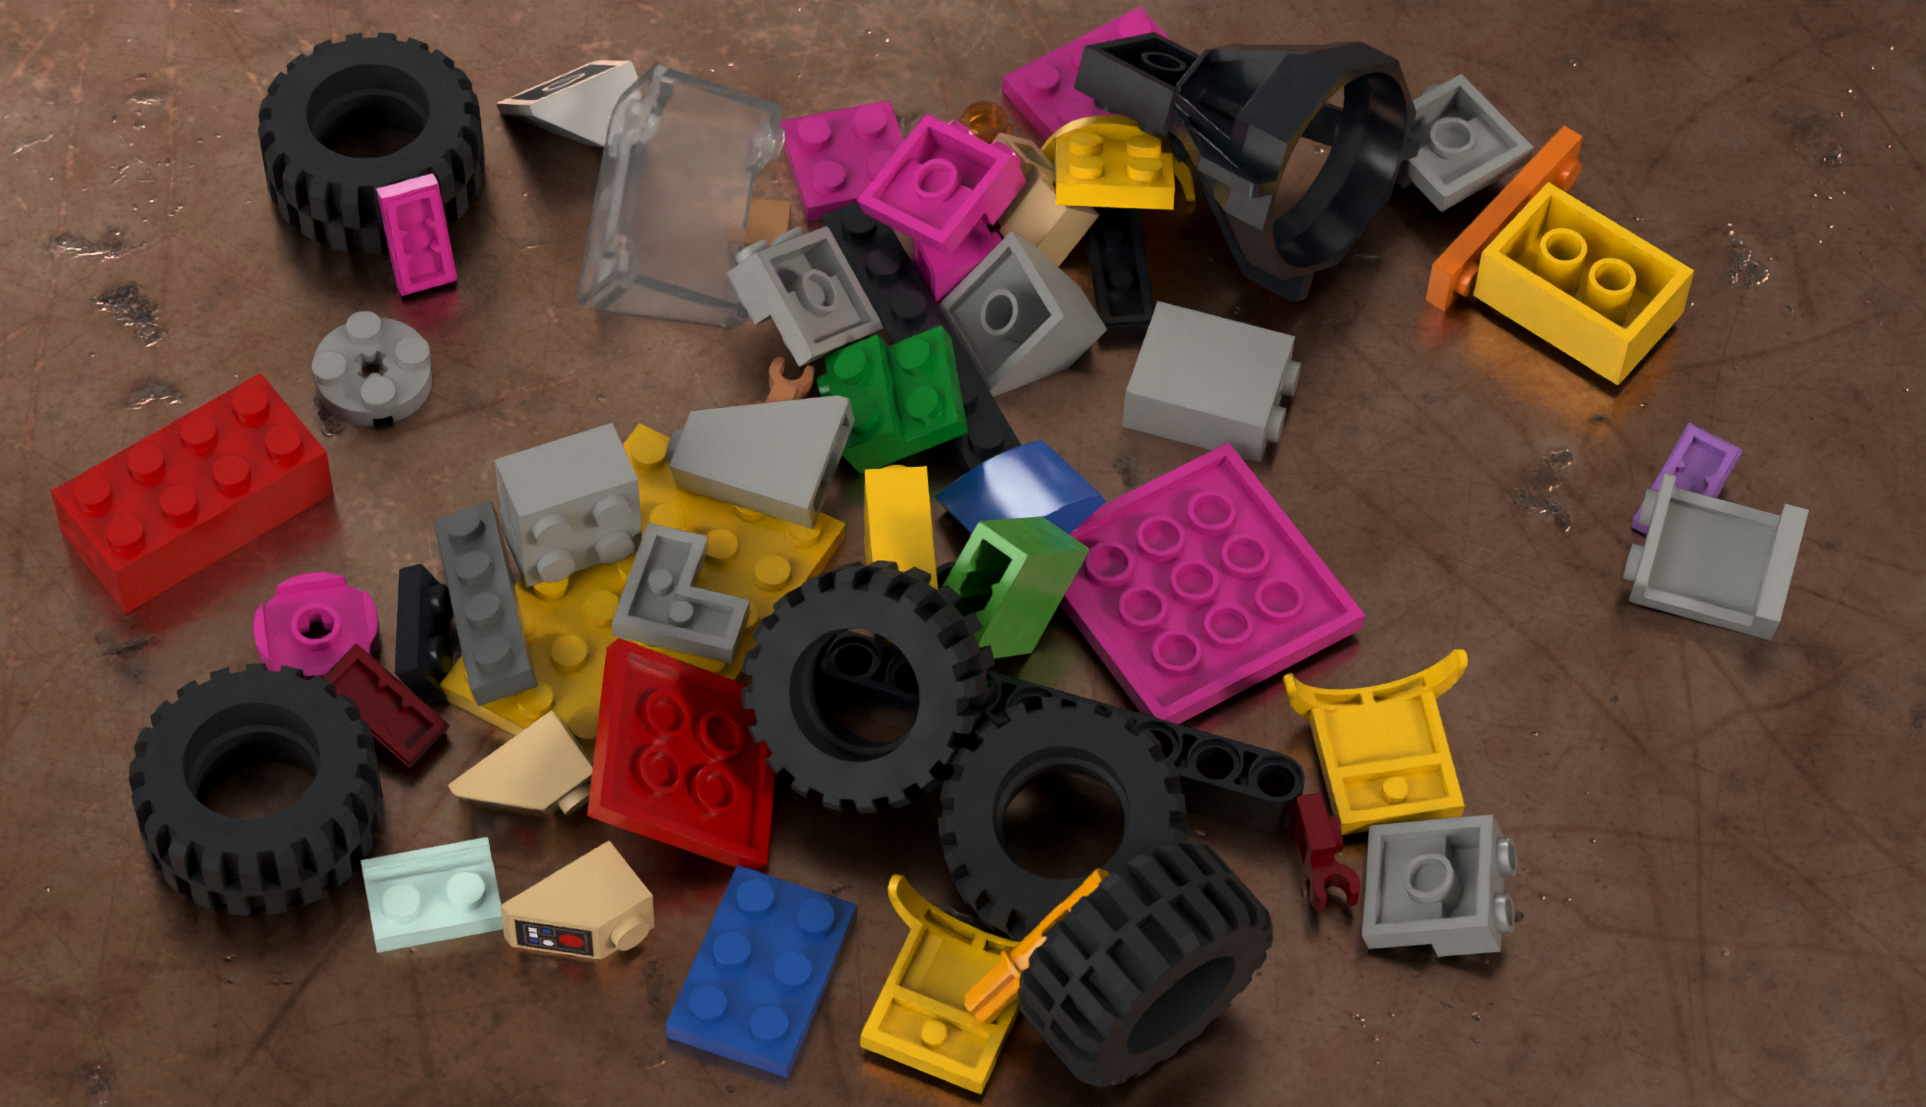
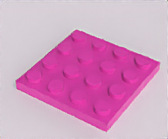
M1229 442L1102 505L1069 534L1088 547L1090 551L1062 598L1060 605L1140 713L1180 724L1363 629L1365 620L1363 611Z

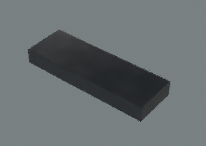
M1091 206L1099 214V217L1083 235V243L1093 308L1107 328L1098 340L1145 337L1155 305L1139 208Z

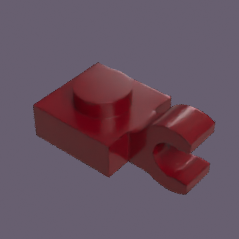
M1321 792L1296 796L1290 829L1305 882H1310L1309 898L1313 908L1317 912L1325 911L1327 901L1325 889L1332 886L1341 888L1345 892L1349 907L1356 906L1360 893L1359 877L1353 869L1339 863L1335 858V853H1341L1343 850L1342 831L1337 816L1327 815Z

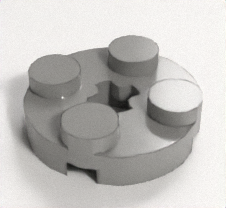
M360 311L352 314L347 319L346 324L334 329L321 341L313 357V380L323 407L339 420L357 426H374L373 419H383L389 416H393V422L408 417L425 402L432 388L430 346L416 330L400 321L380 318L371 311ZM368 365H382L383 370L386 372L384 375L373 373L368 378L361 377L362 368Z

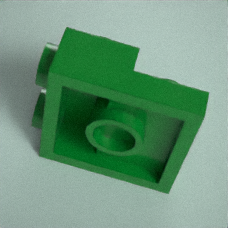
M941 325L890 346H887L878 335H875L824 356L827 373L817 378L821 397L838 395L850 400L855 421L842 456L860 475L865 473V469L880 468L968 433L952 339Z

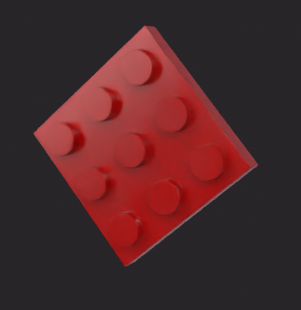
M618 638L606 648L587 816L735 868L739 865L759 871L765 867L768 861L775 773L765 762L772 755L766 742L763 740L754 744L747 728L757 721L754 709L746 710L742 708L741 689L748 685Z

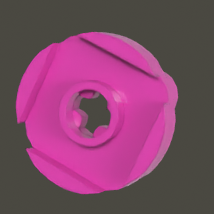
M310 572L285 580L275 587L276 595L268 600L264 608L263 604H260L254 616L253 634L260 661L266 663L269 671L280 672L281 665L302 669L305 680L310 681L314 675L323 677L355 643L373 657L380 642V625L373 599L363 588H361L362 593L359 592L356 588L346 584L345 577L334 573ZM314 622H322L325 630H332L328 635L320 639H310L301 635L310 632V624Z

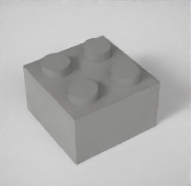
M613 422L494 460L502 532L526 588L542 582H557L565 579L573 572L601 563H616L627 558L630 554L638 552L642 541L639 483Z

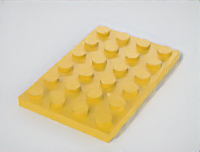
M639 423L624 442L623 447L638 478L642 539L648 523L708 536V552L695 587L750 600V616L733 664L628 639L624 640L742 683L747 676L742 672L745 653L758 645L752 634L761 619L773 614V605L786 593L800 587L804 582L818 576L846 538V524L820 511L815 527L811 529L679 488L673 478L669 467L670 464L666 463V451L670 438ZM637 552L616 563H601L573 572L565 579L557 582H542L526 588L521 577L515 585L538 686L478 706L470 691L462 655L440 683L441 688L447 695L445 700L514 736L552 710L562 717L593 761L606 648L620 638L613 636L612 620Z

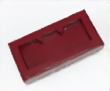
M357 643L322 677L335 685L337 696L340 694L349 696L360 710L361 720L369 725L375 749L405 775L446 734L450 727L443 718Z

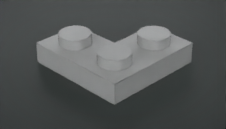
M648 523L612 620V633L615 637L733 664L750 616V600L695 587L708 552V536Z

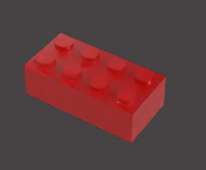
M261 373L51 490L61 533L125 614L334 494L327 451Z

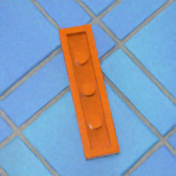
M1564 125L1432 264L1426 301L1445 312L1460 295L1468 297L1473 293L1481 254L1484 249L1548 182L1564 192L1568 191L1575 183L1582 169V163L1578 161L1583 136Z

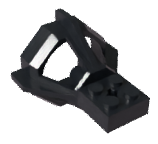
M1156 32L1085 46L1074 89L1093 98L1094 105L1099 109L1110 113L1124 114L1137 121V127L1141 131L1153 136L1166 137L1178 162H1183L1197 178L1242 274L1293 302L1303 300L1308 296L1314 272L1338 265L1390 199L1401 162L1417 157L1421 145L1419 140L1410 136L1417 112L1399 61L1361 41L1334 42L1325 45L1229 44L1206 49L1199 55ZM1344 86L1343 108L1326 103ZM1300 137L1332 147L1322 169L1306 193L1290 210L1273 221L1279 185L1290 156Z

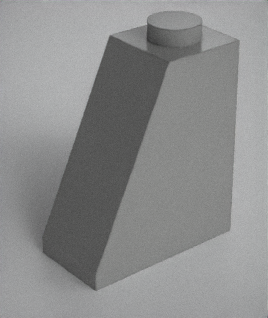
M836 395L690 411L684 429H675L670 438L666 451V463L670 464V470L679 488L814 529L855 421L850 400Z

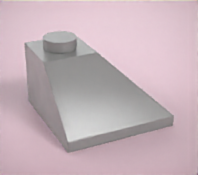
M595 60L496 103L502 115L588 146L609 147L611 153L622 151L642 141L640 132L656 126L632 61Z
M1011 231L938 305L993 397L1068 369L1107 330L1082 288L1026 238L1015 231Z

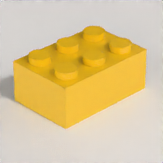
M1548 182L1482 252L1473 296L1614 384L1619 385L1683 314L1694 270Z

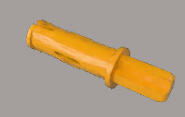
M1097 868L1014 948L1006 946L1000 952L1002 960L965 995L964 1005L978 1021L983 1024L992 1023L1019 997V979L1022 971L1029 967L1028 959L1034 949L1044 943L1047 939L1046 933L1057 921H1062L1071 912L1070 907L1083 895L1087 897L1099 887L1098 883L1109 876V872Z

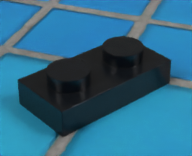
M420 563L399 569L395 675L426 704L447 698L440 683L453 666V657L449 646V620L454 617L448 587L445 584H440Z

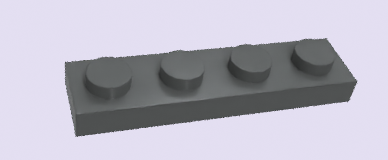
M490 500L433 520L469 687L477 705L481 706L538 686L499 516L492 501Z

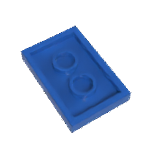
M737 865L666 1022V1038L789 1078L857 919V904Z

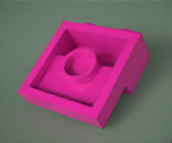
M926 113L856 201L864 214L950 257L979 220L993 226L1025 186L1027 180L1019 167L1021 159L1007 145L999 141L989 144L978 139L969 128L958 121L951 120L947 124Z

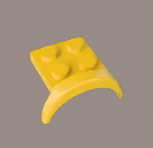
M1098 115L1074 120L1055 131L1040 149L1052 164L1055 163V205L1173 210L1175 194L1174 173L1183 187L1187 202L1195 201V190L1191 171L1183 162H1178L1167 138L1153 136L1141 131L1137 127L1138 122L1127 116Z
M1454 649L1443 660L1414 675L1364 688H1316L1301 683L1292 673L1284 675V686L1290 705L1300 716L1310 722L1332 812L1339 820L1342 835L1369 832L1370 825L1462 817L1465 805L1436 699L1448 691L1464 674L1468 665L1467 653L1464 649Z
M894 874L888 885L889 899L898 915L911 928V931L860 1035V1047L981 1095L1020 1011L1019 997L992 1023L983 1024L965 1007V995L1002 960L1000 952L1006 946L1014 948L1020 942L986 933L950 916L921 896L904 876Z

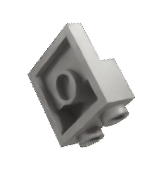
M1460 74L1442 85H1431L1418 98L1413 100L1417 113L1410 136L1419 140L1421 145L1417 157L1401 162L1396 182L1402 189L1414 183L1443 212L1529 163L1534 147Z
M801 226L796 227L774 239L770 243L771 247H769L765 239L758 241L737 253L734 258L738 265L726 273L738 294L741 304L746 308L753 323L757 325L773 319L781 333L784 344L791 351L799 367L868 339L884 329L882 322L828 226L807 234L804 233Z
M1493 814L1370 825L1362 937L1367 947L1374 949L1432 944L1438 957L1501 952L1502 933L1513 932L1515 925L1512 898L1510 894H1504V877H1514L1517 873V853L1513 839H1505Z

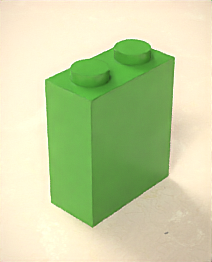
M1043 516L979 521L943 586H950L961 596L960 600L954 605L961 615L965 617L974 612L983 626L981 630L974 633L979 647L991 645L994 658L1029 654L1034 650L1090 549Z

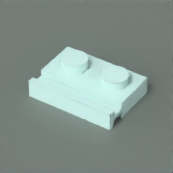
M488 837L361 860L377 953L503 929L501 901Z

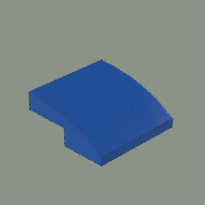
M1043 440L1023 444L985 461L954 481L935 497L945 511L970 536L979 521L1043 516L1067 534H1070L1106 502L1094 487Z

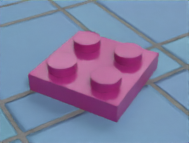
M890 100L780 121L781 141L807 222L821 220V215L857 203L858 197L904 142Z

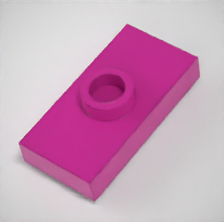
M431 173L377 188L376 191L395 282L401 296L457 281L439 184L434 174Z

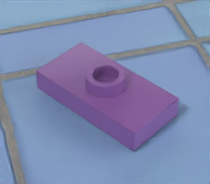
M1689 422L1651 489L1658 491L1664 473L1676 476L1675 487L1717 498L1739 461L1743 450ZM1641 504L1632 520L1631 527L1646 535L1649 526L1637 523L1642 507Z

